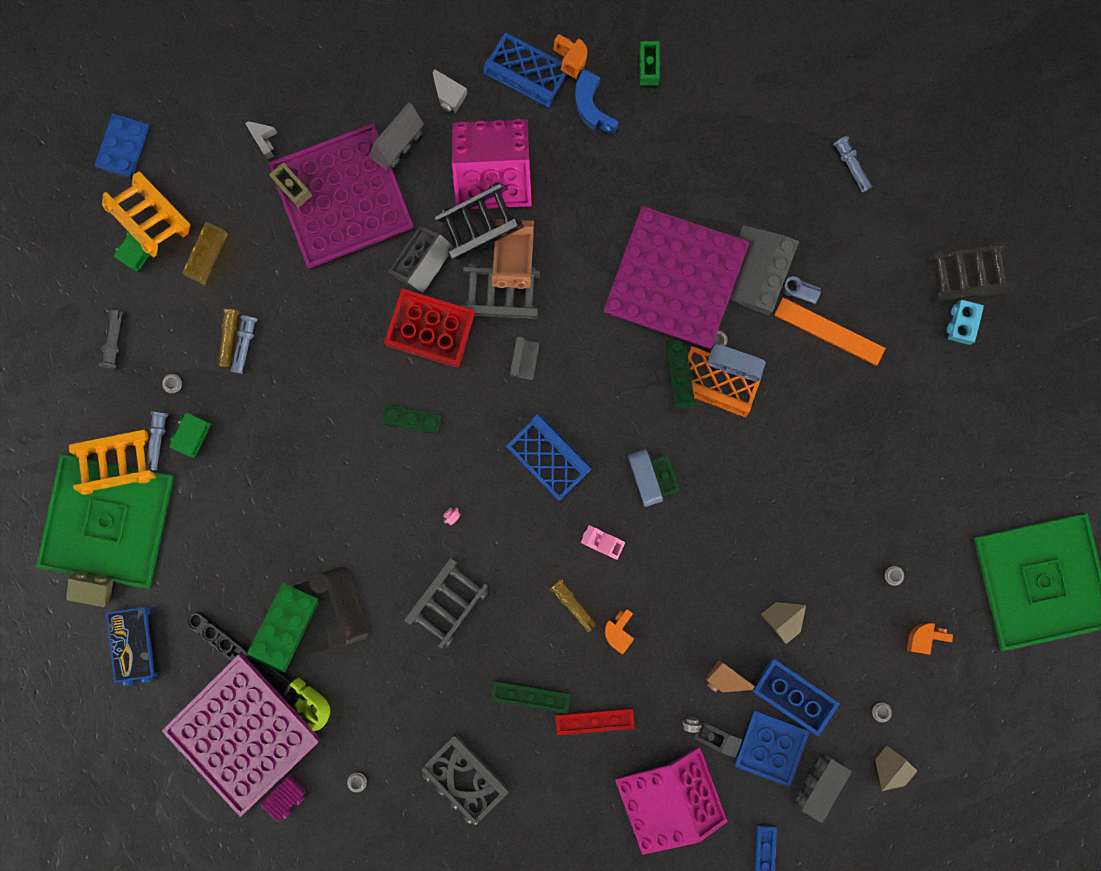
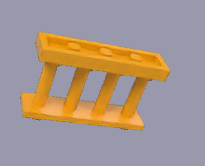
M140 171L133 174L132 186L116 197L112 198L107 192L103 193V208L110 212L141 244L142 249L153 258L157 255L159 243L174 233H178L182 238L189 234L190 223ZM135 193H140L145 198V200L126 212L118 205ZM148 206L153 207L158 212L140 225L131 218ZM162 219L171 225L152 239L144 232Z
M145 430L70 444L69 452L79 458L82 484L73 485L74 489L83 495L93 493L94 490L134 482L147 483L150 479L156 478L152 471L146 470L143 446L149 442L150 434ZM128 446L136 447L139 470L137 473H127L125 449ZM114 449L117 450L120 476L109 478L106 453L108 450ZM96 453L98 454L101 480L90 482L87 457L89 456L88 454Z

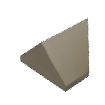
M775 602L761 615L782 641L787 644L801 632L806 605Z
M887 745L875 758L882 791L906 786L917 772L907 760Z

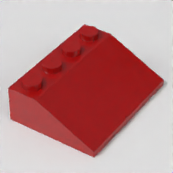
M401 289L384 343L386 347L459 369L475 310Z

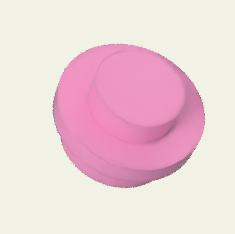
M457 507L454 509L449 508L443 515L445 517L443 522L452 525L461 515L458 512L459 509Z

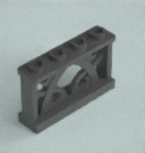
M456 734L421 768L423 771L421 775L428 782L432 781L436 785L435 789L441 796L446 795L450 799L449 804L455 810L459 809L464 814L462 817L468 824L473 823L475 826L510 791ZM451 745L454 746L455 750L450 760L440 757ZM462 759H465L467 761V765L465 767H460L456 765V761L457 763L461 764L460 761ZM441 761L448 764V768L444 766L439 767L443 771L442 775L434 773L433 765L436 762ZM473 768L477 770L473 779L476 791L455 789L454 769L462 772ZM480 778L485 780V784L481 785L483 789H480L477 784V780ZM447 779V786L442 782ZM497 791L499 794L487 805L484 796ZM480 797L483 803L482 810L476 813L472 812L469 804L475 803L477 807V798ZM458 798H465L464 804Z

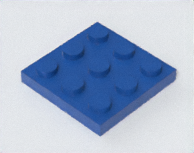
M753 710L734 766L790 787L810 731Z

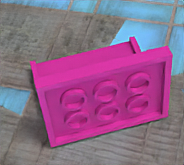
M528 119L452 123V170L456 206L489 189L490 185L495 183L507 186L508 190L501 193L507 207L532 206ZM495 197L485 201L487 208H499ZM477 205L471 209H479V206Z
M700 747L691 750L669 765L619 777L615 780L642 855L699 843L728 822Z

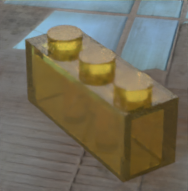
M205 222L182 274L188 279L205 285L228 234L222 228Z

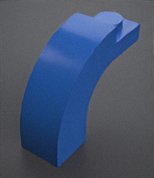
M583 69L578 78L575 91L577 112L582 121L595 131L597 125H600L603 131L615 133L619 121L599 111L593 102V95L600 84V77Z

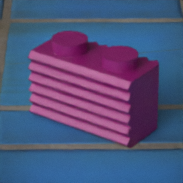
M290 774L260 806L276 822L280 818L284 821L292 812L290 808L294 804L298 806L306 798L303 794L307 790Z

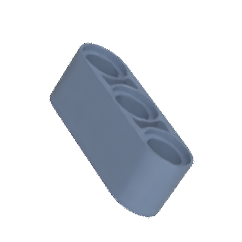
M715 344L712 347L707 364L713 368L748 380L760 381L766 362L758 357Z
M643 449L627 454L644 507L663 502L647 450Z

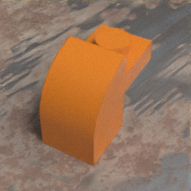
M558 34L554 41L553 50L564 56L561 70L577 79L585 68L587 47L579 38L573 43L569 38Z
M628 609L619 611L614 618L617 621L615 624L608 619L605 626L607 641L621 654H624L634 640L632 636L622 630L633 615Z
M934 623L919 624L913 628L909 635L907 651L931 655L933 639L952 642L953 634H947L948 630L936 628L934 631Z

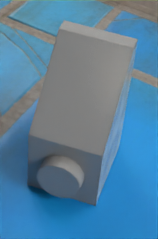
M434 69L432 73L440 106L448 112L452 110L456 113L468 94L467 88Z

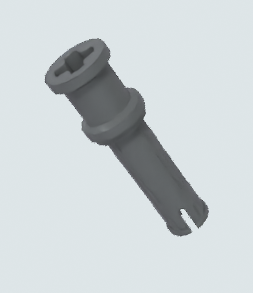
M110 310L105 345L101 347L103 351L102 358L98 364L100 367L116 369L115 358L116 353H119L117 341L122 311Z

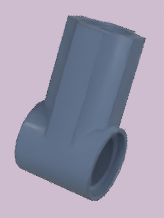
M792 276L784 281L781 291L786 296H794L816 304L821 288L800 281L799 278ZM788 282H792L795 285L794 291L788 288Z

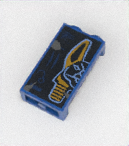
M150 607L106 613L114 683L121 682V686L133 684V680L140 679V683L152 681V677L158 676L157 672H154L148 623Z

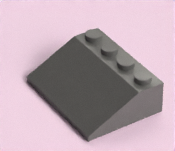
M743 225L738 238L749 241L750 244L729 301L770 316L774 310L799 241L781 234Z

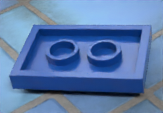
M112 113L94 167L132 179L149 125Z

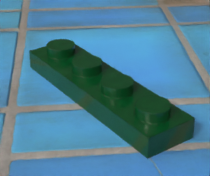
M681 339L666 340L675 408L695 407L686 341Z
M494 681L491 701L567 714L571 694Z

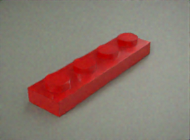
M633 708L555 715L557 735L635 729Z

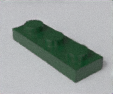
M385 404L381 423L438 434L442 415Z

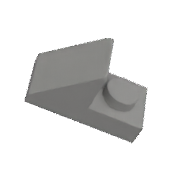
M246 122V126L267 160L274 157L271 152L274 148L268 138L277 134L275 128L254 122Z

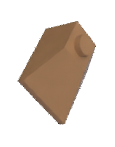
M719 660L705 678L709 682L707 686L715 692L718 689L721 692L753 690L755 687Z

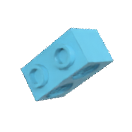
M960 300L954 304L951 311L953 319L947 327L948 339L968 345L974 343L984 305ZM963 308L969 311V317L963 315ZM958 327L964 328V336L959 334Z

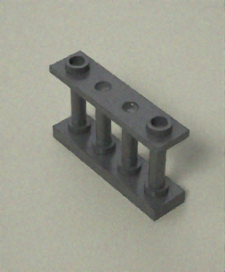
M475 264L463 267L464 274H469L468 302H466V305L461 306L475 310L474 316L538 319V309L532 305L534 278H540V271H536V268L532 267L531 288H526L525 305H523V308H517L513 304V287H507L506 304H504V307H497L494 303L495 287H492L493 268H479V265ZM477 275H488L487 303H485V306H478L475 303Z
M453 558L449 559L404 620L409 625H412L413 622L419 623L442 641L438 646L440 648H443L444 645L446 647L450 645L454 639L452 634L478 599L483 600L489 592L487 590L489 585L485 583L481 588L457 570L458 567L456 565L458 562ZM448 575L450 577L454 576L477 594L471 603L446 586L447 583L444 581ZM437 591L439 593L443 592L465 609L459 619L434 601L433 596ZM425 606L427 608L430 607L454 625L448 634H445L423 617L421 612Z

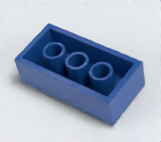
M773 658L769 660L753 684L755 686L754 689L751 690L818 737L840 705L836 700Z

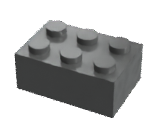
M825 754L823 757L820 756L818 758L814 773H810L805 781L806 787L803 791H799L795 798V801H797L795 805L802 812L823 823L852 772Z

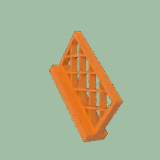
M691 346L688 354L691 365L690 370H693L697 379L692 380L694 398L746 418L752 407L751 405L760 381H755L754 384L748 386L745 378L736 376L730 379L728 373L723 371L727 381L718 384L714 375L722 372V370L712 372L707 364L708 360H706V358L709 359L710 353ZM693 353L700 355L703 362L694 365L691 359ZM705 365L709 374L700 377L696 368ZM711 376L715 386L708 388L704 386L702 380ZM741 378L745 387L736 391L732 381ZM729 383L732 393L726 395L722 393L720 386ZM747 390L750 397L748 403L740 400L738 393Z

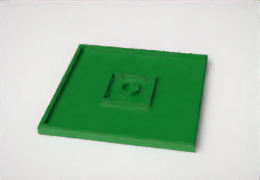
M60 454L36 567L73 574L75 571H85L92 575H105L107 578H112L115 583L151 589L174 476L153 472L156 478L150 479L147 483L134 482L94 490L91 494L83 495L73 487V485L82 484L79 458ZM87 459L90 482L101 480L99 461ZM107 463L108 477L120 476L119 466ZM127 467L128 474L139 472L136 468Z
M1088 513L973 537L1000 651L1101 630V565Z

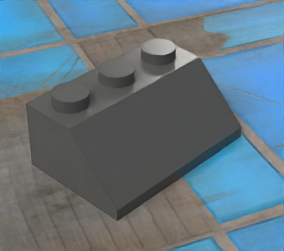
M410 102L374 142L369 157L386 171L390 166L394 168L397 165L401 153L406 154L412 146L410 144L412 140L417 141L423 133L421 129L424 123Z
M419 226L389 270V273L412 289L423 294L434 276L439 272L444 261L450 256L449 251L453 250L454 246L440 234Z

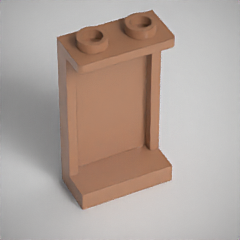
M496 219L495 226L503 225L504 220ZM521 220L524 228L495 242L492 287L531 288L534 221Z

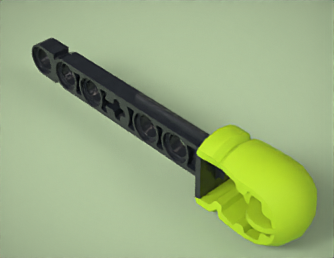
M194 612L187 617L188 627L196 634H201L206 642L230 661L243 652L251 664L257 663L260 665V673L265 679L268 675L274 676L276 682L273 688L285 701L287 699L291 700L294 696V689L299 695L301 694L305 700L302 698L298 699L294 705L297 708L295 711L313 731L320 730L327 723L330 716V707L327 700L311 686H306L302 679L297 678L292 682L278 670L250 658L247 655L249 649L219 625L210 622L211 619L204 613ZM195 615L201 619L199 626H195L192 622V618ZM209 627L214 628L216 631L214 638H210L207 635ZM224 639L230 641L231 647L228 650L222 647Z

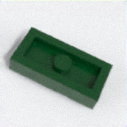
M669 455L651 460L662 497L680 492Z

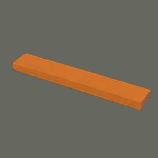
M785 298L781 299L774 313V316L875 366L878 365L886 349Z

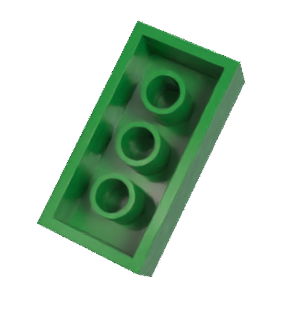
M282 583L247 655L254 660L285 673L319 605L318 599Z

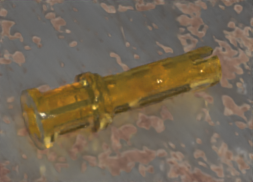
M223 309L224 319L223 324L220 326L223 331L217 366L230 368L234 333L238 330L236 324L240 311Z
M560 579L549 588V591H553L559 598V603L565 604L586 629L587 633L590 632L592 629L587 623L593 628L597 624L575 600L574 592L569 591L563 583L564 580Z

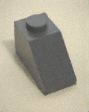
M701 721L702 727L699 728V732H696L694 739L723 754L736 757L743 739Z

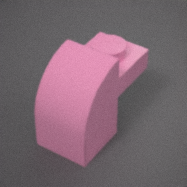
M590 525L584 532L581 541L582 544L618 560L625 544L622 540Z

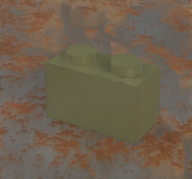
M284 162L269 174L297 208L312 197L309 190Z
M75 571L68 579L67 600L105 607L112 597L113 579L107 578L105 575H92L85 571Z

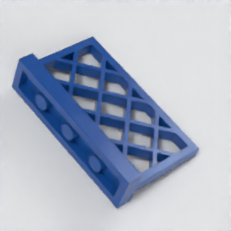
M506 32L490 58L486 60L483 74L547 107H550L553 98L567 76L565 72L561 75H554L552 68H561V61ZM508 40L514 44L515 48L505 50L503 44ZM527 50L530 52L531 57L521 58L519 51ZM516 52L518 60L509 62L507 54ZM504 55L506 63L498 64L494 62L497 56ZM543 58L547 61L548 65L538 67L536 60ZM533 61L535 68L525 70L523 63ZM520 64L522 71L515 73L511 70L510 66ZM549 69L551 77L542 79L540 71ZM537 72L539 80L531 81L528 79L527 74ZM553 81L555 86L553 91L546 89L543 83Z
M537 414L506 446L559 501L593 469L540 414ZM532 426L538 430V439H528V430ZM517 441H525V452H517L512 446ZM528 441H538V452H528ZM541 441H549L552 444V452H541ZM528 454H538V466H531L528 463ZM541 455H552V466H541ZM554 455H563L565 457V466H554ZM541 468H552V479H544L541 476ZM554 468H565V479H554ZM568 468H575L581 475L576 480H568ZM554 482H565V490L560 495L554 490Z

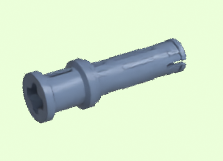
M845 136L833 143V146L837 147L842 156L840 158L841 161L846 162L863 193L873 186L856 157V150H853L848 141L849 137Z
M245 315L240 316L242 320L240 329L237 331L239 338L230 370L239 374H243L250 339L254 338L253 329L255 322L258 320Z
M151 411V427L148 428L151 434L146 469L157 470L162 434L166 433L164 427L168 414Z

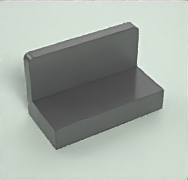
M517 337L510 372L511 377L533 380L539 350L538 342L526 341L522 337Z

